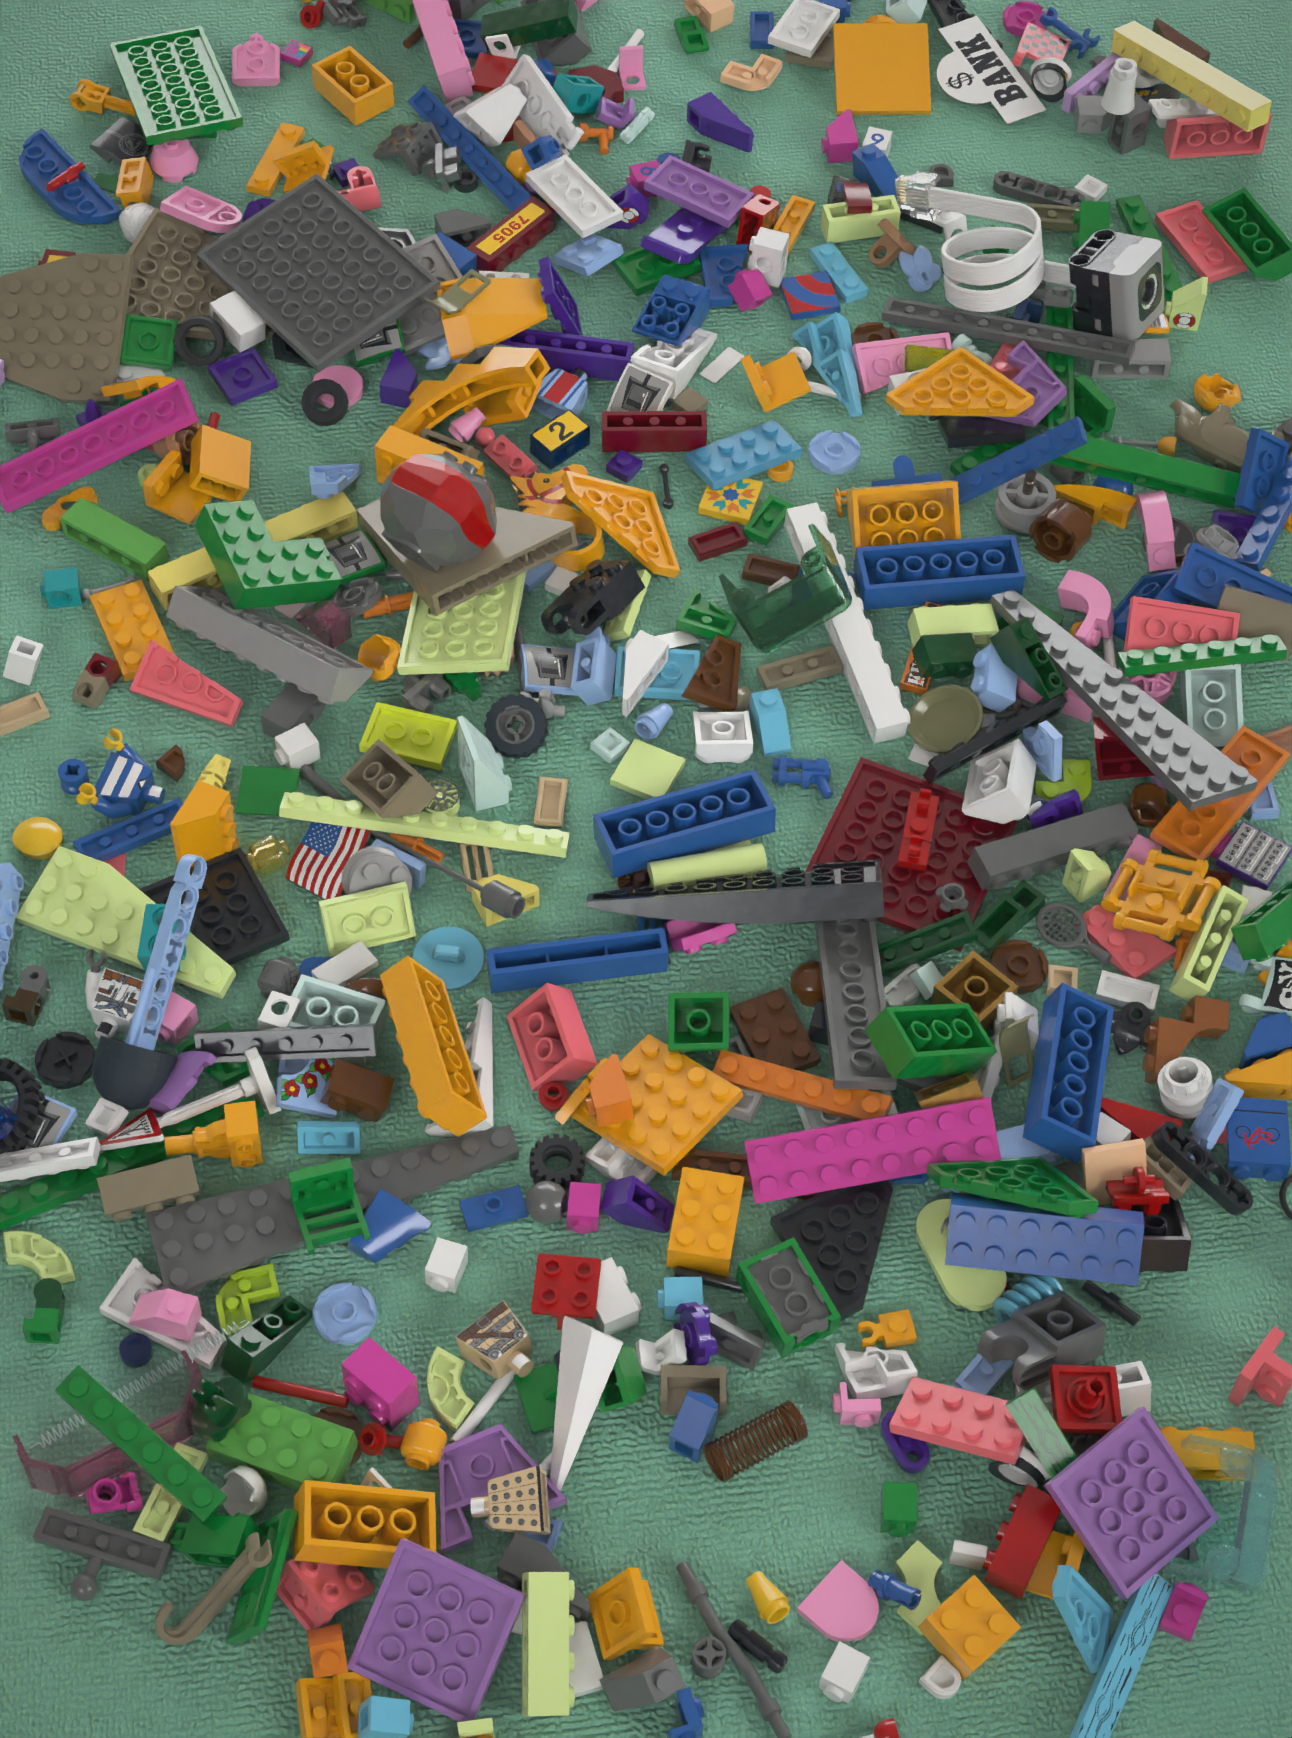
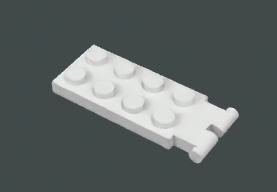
M523 54L502 85L511 83L517 86L528 99L516 119L522 120L537 139L552 135L560 144L562 156H568L567 148L573 150L584 134V131L579 127L575 128L572 123L574 119L572 114L532 58Z

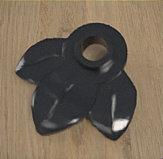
M1130 1002L1122 1010L1113 1011L1111 1033L1114 1034V1045L1120 1056L1133 1051L1138 1045L1147 1052L1148 1043H1145L1144 1035L1147 1026L1151 1024V1014L1143 1003ZM1133 1011L1138 1012L1141 1015V1019H1134L1131 1013Z

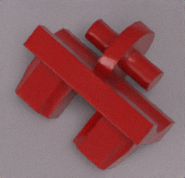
M1142 1166L1134 1167L1132 1176H1123L1122 1180L1106 1181L1105 1189L1111 1199L1112 1209L1131 1211L1132 1205H1140L1144 1214L1158 1215L1161 1205L1169 1203L1170 1195L1165 1191L1162 1179L1155 1178V1175H1145Z

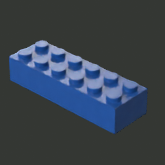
M1015 535L856 548L853 567L854 574H856L855 579L859 597L862 600L864 610L925 605L926 602L943 604L991 600L992 595L1010 590H1015L1022 596L1026 578Z
M755 769L593 815L594 839L613 878L647 869L648 862L703 853L775 832L776 808Z
M1061 983L1043 1004L1023 1138L1077 1163L1082 1158L1081 1148L1093 1147L1096 1144L1114 1007L1067 984Z
M952 1192L945 1265L1138 1285L1144 1234L1143 1212L1098 1207L1097 1213L1084 1214V1217L1073 1218L1061 1213L1028 1208L1021 1204L994 1198H984L976 1194Z

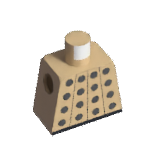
M535 1466L488 1480V1496L471 1498L472 1517H490L491 1529L500 1532L551 1534L546 1470L540 1466Z

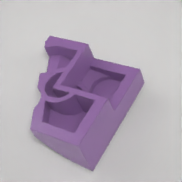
M186 1051L177 1054L178 1059L162 1089L150 1100L149 1106L161 1116L174 1110L184 1096L198 1082V1076L204 1068L209 1065L212 1066L217 1057L212 1053L202 1051Z

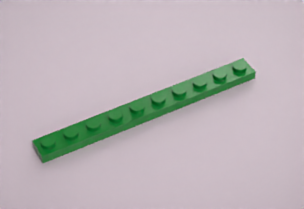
M255 1095L249 1097L242 1096L225 1103L255 1101L258 1119L264 1117L263 1109ZM224 1104L174 1125L162 1127L163 1136L171 1137L193 1134L192 1131H195V1127H206L213 1122L224 1120ZM165 1140L106 1150L99 1153L97 1165L48 1175L0 1196V1231L99 1189L97 1178L155 1164L172 1157H167Z

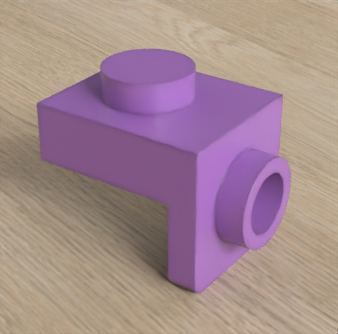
M602 97L598 102L597 120L623 130L626 124L631 123L635 117L634 99L629 98L625 105L622 106Z

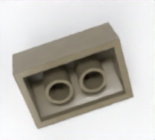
M379 739L339 780L382 819L419 814L438 794L420 773Z
M191 1155L97 1178L107 1220L113 1218L114 1222L129 1220L133 1218L132 1213L145 1210L146 1214L164 1209L163 1205L176 1202V1206L194 1202L195 1197L200 1196Z

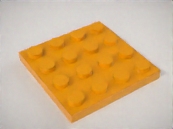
M648 1034L620 1061L632 1099L634 1119L598 1127L595 1116L589 1117L585 1099L571 1115V1118L665 1176L743 1098L742 1089L679 1051H668L667 1044Z

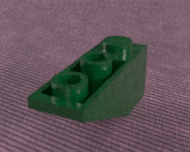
M1028 617L1008 625L989 638L1002 662L1046 701L1068 690Z
M287 1296L228 1339L220 1367L246 1384L255 1375L265 1370L313 1317L312 1311L292 1296Z

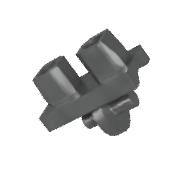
M442 143L435 144V160L430 159L422 165L424 177L431 181L437 178L442 180L443 192L450 190V182L461 180V171L458 165L461 163V156L457 147L445 149Z
M419 674L417 677L415 675H406L403 678L405 687L401 692L406 709L430 714L434 708L433 702L429 700L431 697L434 696L440 701H445L451 695V686L443 679V674Z

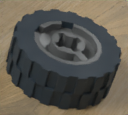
M510 694L508 697H501L498 699V702L493 703L490 711L486 714L487 719L484 722V727L486 728V736L495 750L502 753L505 757H513L514 759H520V757L527 758L532 753L538 752V749L544 745L545 738L548 736L547 726H549L541 706L534 699L527 698L521 694ZM520 722L522 726H520L516 733L512 729V724Z

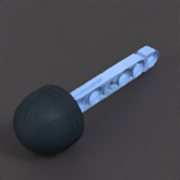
M186 854L178 863L173 879L176 882L170 889L126 1041L101 1035L93 1060L92 1076L100 1095L104 1099L128 1110H137L149 1106L150 1100L165 1085L178 1059L177 1056L154 1050L199 899V889H202L207 871V863L200 856ZM194 862V870L190 876V867ZM186 892L184 903L181 905L182 895ZM177 920V928H176V930H175V932H174V934H173V933H172L173 925H174L175 921ZM160 979L159 988L155 993V985L157 981ZM151 1009V1016L146 1022L147 1013Z

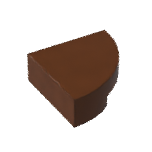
M174 745L156 761V766L176 782L184 774L185 760L182 750L177 745Z

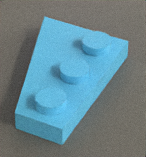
M1058 1565L1057 1576L1052 1583L1053 1599L1089 1672L1097 1674L1107 1652L1114 1609L1071 1565Z

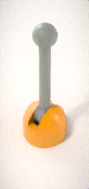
M1115 436L1113 442L1157 448L1160 454L1174 457L1177 437L1165 436L1156 443L1123 439L1121 436Z

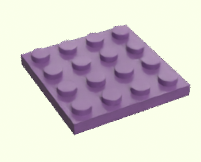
M1145 1407L1137 1408L1044 1485L1120 1599L1128 1598L1220 1519Z
M402 1538L352 1653L348 1669L459 1722L475 1720L527 1595L406 1538Z

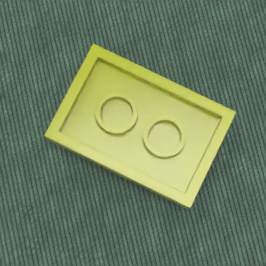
M376 702L359 744L360 752L366 753L379 739L405 762L441 770L457 729V720Z

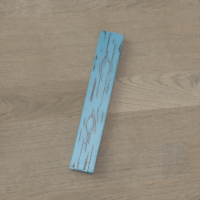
M1158 1574L1153 1575L1131 1594L1069 1738L1111 1737L1174 1586Z

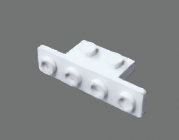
M1150 99L1147 103L1152 107V112L1157 118L1156 123L1160 128H1166L1167 121L1173 119L1220 116L1193 99Z

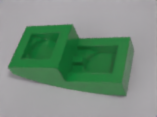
M697 16L674 20L678 39L686 54L709 51L705 31L701 29Z

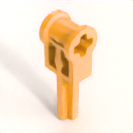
M81 79L77 83L76 92H73L69 97L72 107L79 111L88 110L103 114L104 110L108 108L136 116L130 101L111 96L110 88L97 85L89 79Z

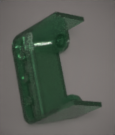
M813 523L808 525L816 546L802 556L800 564L803 574L759 599L748 588L738 590L724 574L719 576L732 612L752 644L761 653H770L843 613L851 605L852 596L832 545Z

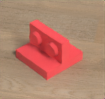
M1275 1326L1272 1328L1240 1372L1227 1400L1239 1407L1250 1390L1253 1389L1264 1401L1274 1403L1278 1407L1281 1406L1292 1387V1366L1275 1355L1285 1335L1284 1332Z

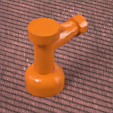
M579 122V128L584 131L579 142H587L589 138H599V153L607 155L609 153L608 141H613V126H608V128H589L587 123Z

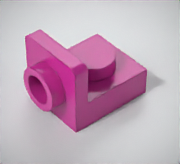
M1177 1581L1158 1628L1190 1642L1209 1595L1202 1592L1201 1588L1195 1584Z

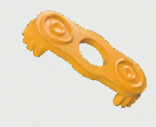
M84 486L76 489L69 495L60 497L55 504L43 511V527L47 531L61 529L60 517L67 511L62 508L65 502L73 501L76 503L80 498L98 504L99 500L95 490Z

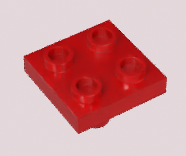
M1052 1365L1049 1368L1053 1416L1063 1433L1107 1434L1122 1421L1116 1366Z

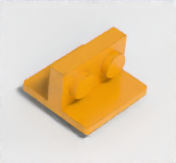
M315 140L275 154L273 162L286 177L284 193H288L316 173L326 180L334 151L333 146L330 144L320 148Z

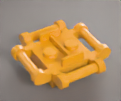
M1152 848L1148 853L1145 865L1138 864L1137 861L1131 858L1123 860L1120 866L1121 872L1110 893L1106 894L1102 899L1101 906L1106 911L1116 913L1113 920V927L1115 929L1125 930L1127 928L1160 936L1161 940L1170 942L1174 935L1180 936L1183 929L1194 932L1200 929L1203 922L1201 918L1213 895L1221 888V882L1214 877H1206L1204 879L1208 870L1207 860H1189L1162 854L1161 850ZM1163 865L1190 871L1192 874L1190 876L1159 869L1158 866ZM1134 877L1128 887L1126 901L1119 900L1130 878Z

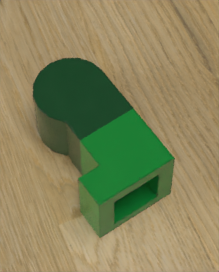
M44 1278L34 1287V1297L36 1300L34 1318H24L22 1331L27 1343L59 1344L65 1296L59 1281L53 1278Z

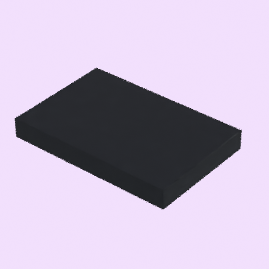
M983 416L938 417V427L948 448L1025 440V430L1021 424Z

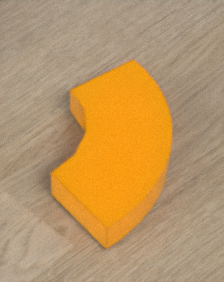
M606 1057L594 1067L555 1115V1119L562 1125L565 1124L582 1101L589 1095L588 1085L608 1060Z

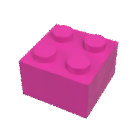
M370 1337L341 1364L342 1380L345 1387L344 1394L348 1396L349 1401L355 1406L361 1404L369 1411L368 1415L374 1422L385 1425L391 1431L419 1405L417 1377Z

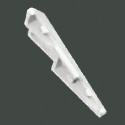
M485 997L476 1001L475 1006L478 1008V1012L474 1022H468L466 1026V1031L469 1035L464 1045L488 1118L461 1136L485 1131L493 1127L492 1003ZM436 1122L427 1124L425 1132L430 1136L458 1137L448 1130H443Z
M568 1316L564 1317L562 1326L550 1480L559 1491L563 1487L623 1345V1341Z

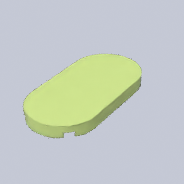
M939 1199L927 1204L918 1215L916 1236L946 1296L955 1305L967 1307L971 1311H983L992 1308L995 1299L1002 1297L1007 1282L1006 1272L945 1265L948 1226L945 1227L942 1234L940 1230L944 1220L949 1217L951 1199Z

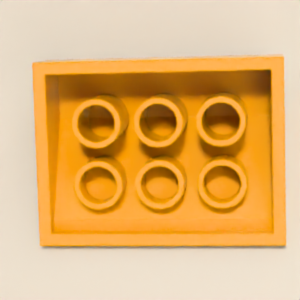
M949 480L846 489L854 559L856 548L961 539L958 482Z

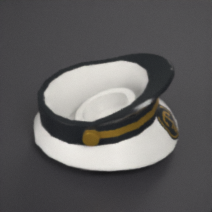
M1053 57L1041 58L1036 60L1030 69V84L1041 99L1047 102H1056L1064 97L1067 83L1072 77L1071 69L1065 62Z
M1023 1447L1015 1465L1001 1461H995L988 1465L992 1475L1013 1485L1026 1487L1029 1484L1040 1489L1044 1481L1050 1478L1037 1455L1026 1447Z

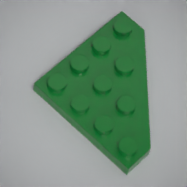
M1041 1156L1004 1158L994 1161L972 1160L928 1163L927 1176L944 1189H954L980 1195L984 1198H994L1021 1204L1028 1208L1043 1209L1065 1214L1073 1218L1084 1217V1214L1097 1213L1098 1200Z

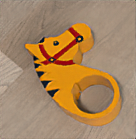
M572 464L551 474H537L533 472L526 478L511 476L512 488L517 494L520 512L572 522L575 526L576 534H587L594 538V541L589 546L580 550H568L550 559L551 562L567 570L577 572L586 570V566L590 562L602 559L605 551L602 528L587 514L572 507L573 502L567 498L561 480L566 470L588 476V471L584 466Z

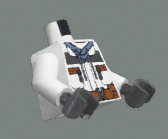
M90 949L86 954V961L91 965V969L87 971L85 995L87 1009L92 1014L93 1022L99 1025L95 1031V1036L100 1039L101 1035L113 1038L116 1031L127 1035L143 980L106 967L103 972L100 971V966L107 962V954L101 951L100 960L95 963L93 960L94 950ZM160 979L157 981L155 985V993L159 988ZM151 1009L147 1013L146 1022L151 1016Z

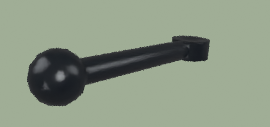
M661 464L659 471L662 473L665 495L663 507L671 509L674 501L670 498L667 476L669 467L667 464Z

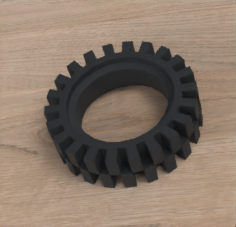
M0 1058V1081H8L15 1086L19 1101L16 1114L11 1122L0 1129V1154L4 1153V1150L7 1152L17 1151L15 1144L21 1147L25 1146L28 1142L23 1137L28 1134L33 1138L36 1134V1131L31 1129L33 1123L39 1126L42 1123L43 1119L39 1118L37 1113H45V1106L39 1103V1101L45 1100L44 1093L39 1091L42 1088L40 1082L35 1080L36 1077L31 1072L7 1058H4V1060Z

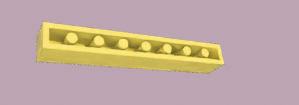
M1136 21L1114 29L1112 52L1122 58L1134 60L1139 68L1247 132L1268 123L1272 103L1268 98Z
M343 491L339 494H333L332 498L317 499L264 522L273 542L322 537L323 542L358 528L357 510ZM205 547L148 571L150 588L164 610L169 608L175 586H205L215 589L223 586Z

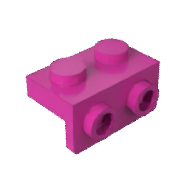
M680 920L665 922L672 951L685 950V954L702 950V944L711 942L712 945L729 941V935L737 933L735 923H707Z

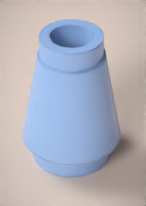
M661 703L639 715L635 723L637 734L645 740L657 738L673 715L672 708L667 703Z

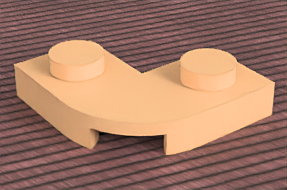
M764 54L760 55L752 68L730 61L721 73L720 82L746 91L763 90L773 83L782 70L783 61Z

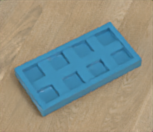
M775 420L685 453V462L712 490H716L786 463L788 460L791 461L802 457V448Z

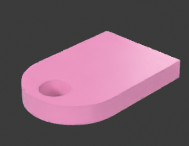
M184 186L163 200L160 206L161 212L215 233H228L240 225L242 213L235 206L188 186Z

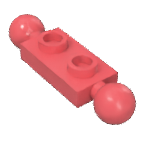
M482 427L477 430L475 434L476 443L480 447L485 448L483 450L485 456L509 478L511 476L526 478L538 470L536 464L503 434L496 439L495 432L489 427Z

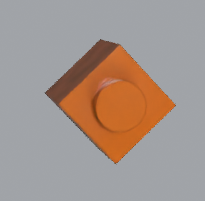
M341 1623L307 1630L314 1679L347 1673L348 1665Z

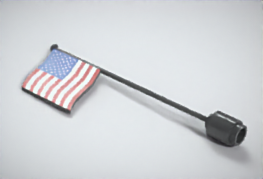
M312 821L308 831L293 854L286 873V879L289 882L322 900L343 896L344 890L341 881L343 868L353 854L366 848L370 834H373L480 891L482 906L506 919H516L521 915L525 907V898L515 889L497 880H493L483 887L379 831Z

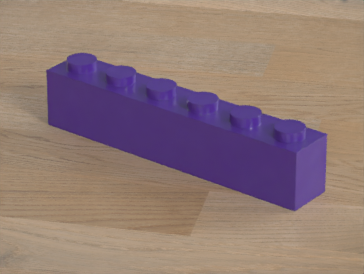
M526 329L496 344L539 349L551 368L548 372H552L554 369H562L571 374L575 368H580L589 378L612 381L620 380L628 362L631 363V356L634 354L633 342Z

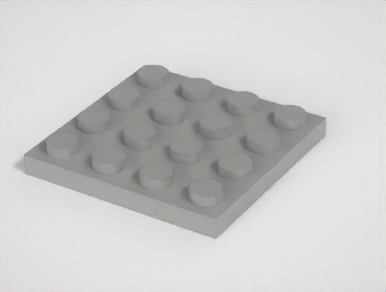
M437 234L402 248L440 283L463 277ZM437 291L429 296L428 299H437ZM423 300L398 318L405 347V356L418 351V349L429 343L437 342L446 337L440 309L426 300Z

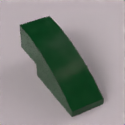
M1023 879L1008 895L1004 893L973 924L979 938L975 941L988 951L996 948L1022 929L1038 914L1039 910L1045 905L1046 896Z

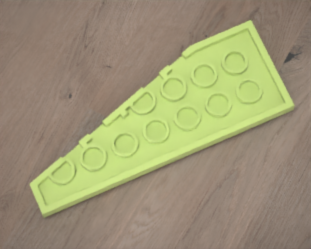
M58 846L15 918L20 924L84 948L93 949L98 953L104 951L108 957L143 969L137 955L146 904L156 903L110 864ZM189 932L186 939V958L181 960L180 971L176 973L175 982L223 999L236 976L235 970Z

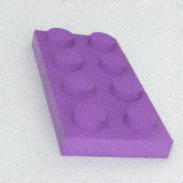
M671 155L644 182L645 190L726 228H729L741 215L742 206L754 198V193Z

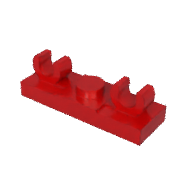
M920 788V793L911 792L897 864L899 867L926 871L939 796L931 795L932 790Z

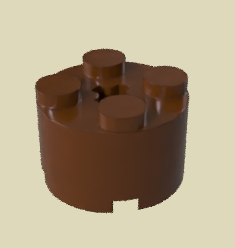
M1059 498L1051 503L1031 524L1029 537L1030 540L1034 539L1037 544L1034 548L1045 559L1054 563H1060L1062 560H1067L1066 562H1068L1090 540L1093 520L1087 512H1083L1066 499Z

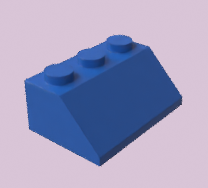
M1180 569L1143 575L1113 611V635L1125 641L1130 598L1133 596L1191 605L1192 601L1171 592Z

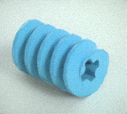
M1030 1274L1025 1276L1021 1283H1016L1012 1290H1007L1003 1297L995 1299L993 1309L998 1321L1003 1323L1014 1318V1312L1064 1290L1053 1276Z

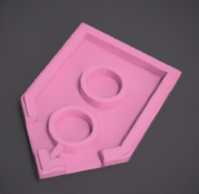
M257 32L250 36V40L243 45L239 44L232 49V83L237 87L276 86L280 83V47L274 43L266 42L263 40V36Z

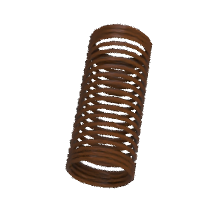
M786 1400V1402L781 1403L779 1406H775L774 1409L771 1408L769 1412L766 1411L764 1414H760L759 1417L756 1416L754 1420L751 1419L744 1425H740L739 1428L736 1427L734 1431L731 1430L729 1433H725L724 1436L721 1435L719 1439L716 1438L714 1441L708 1442L704 1445V1454L715 1476L725 1483L729 1479L731 1480L734 1475H739V1472L743 1473L750 1466L754 1467V1464H759L760 1461L763 1462L765 1458L769 1459L770 1455L774 1456L780 1450L783 1451L785 1447L789 1448L795 1442L798 1443L804 1440V1438L808 1437V1429L803 1416L795 1404ZM778 1416L781 1418V1421H782V1423H783V1426H782V1424L780 1423V1421L778 1420ZM773 1419L776 1421L779 1430L777 1429L776 1425L773 1423ZM768 1421L771 1424L773 1431L769 1427ZM763 1424L765 1425V1427H766V1429H767V1431H768V1434L770 1435V1437H771L773 1443L775 1444L777 1450L773 1447V1444H772V1442H771V1440H770L768 1434L766 1433L765 1429L763 1428ZM758 1427L761 1429L764 1438L760 1434ZM753 1430L756 1432L759 1441L757 1440L756 1436L754 1435ZM748 1432H749V1434L752 1436V1439H753V1441H754V1443H755V1445H756L758 1451L760 1452L761 1457L758 1455V1452H757V1450H756V1448H755L753 1442H752L751 1439L749 1438ZM743 1435H744L745 1438L747 1439V1442H748V1444H749V1446H750L752 1452H753L754 1455L756 1456V1460L753 1458V1455H752V1453H751V1451H750L748 1445H747L746 1442L744 1441ZM776 1437H777L778 1440L780 1441V1443H781V1445H782V1448H781L780 1445L778 1444V1441H777ZM738 1438L741 1440L746 1453L750 1457L751 1463L749 1462L743 1448L741 1447ZM733 1441L736 1443V1445H737V1447H738V1449H739V1451H740V1453H741L743 1459H744L745 1462H746V1465L743 1463V1461H742V1459H741V1457H740V1455H739L737 1449L735 1448V1446H734V1444H733ZM728 1444L732 1447V1450L737 1460L739 1461L741 1468L738 1466L737 1461L733 1456L732 1452L730 1451ZM767 1444L771 1448L772 1453L769 1451ZM761 1445L765 1449L767 1456L763 1452ZM723 1446H724V1448L727 1450L728 1455H729V1457H730L732 1463L734 1464V1466H735V1468H736V1471L733 1469L732 1464H731L729 1458L727 1457L726 1453L724 1452Z

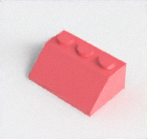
M546 983L506 1015L533 1091H539L541 1086L547 1082L555 1081L565 1084L577 1081L598 1064L570 989Z

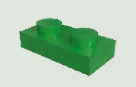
M769 495L745 526L744 535L767 546L784 524L786 509L793 508V505L773 495Z

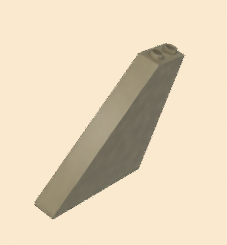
M380 499L357 509L361 528L436 616L578 546L575 526L572 522L495 506L497 518L496 534L490 544L476 557L454 567L441 566L437 573L403 556L382 536L381 533L385 527L381 521Z

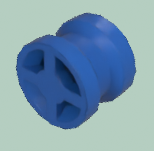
M68 759L60 764L58 775L63 791L70 795H78L80 793L79 787L83 783H89L85 763L78 759Z

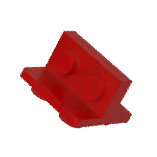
M538 1254L531 1312L557 1318V1330H562L565 1316L594 1319L596 1316L601 1259Z

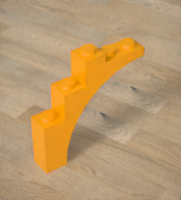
M494 347L481 364L458 363L444 381L422 380L408 397L412 403L393 426L420 437L423 428L430 430L450 414L485 396L518 387H536L551 368L537 348Z

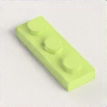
M646 569L637 571L645 588L613 620H608L603 634L609 636L610 642L625 639L632 632L651 579V575Z
M177 1442L174 1450L201 1473L208 1460L207 1453ZM156 1483L133 1528V1533L167 1543L174 1524L178 1521L184 1507Z

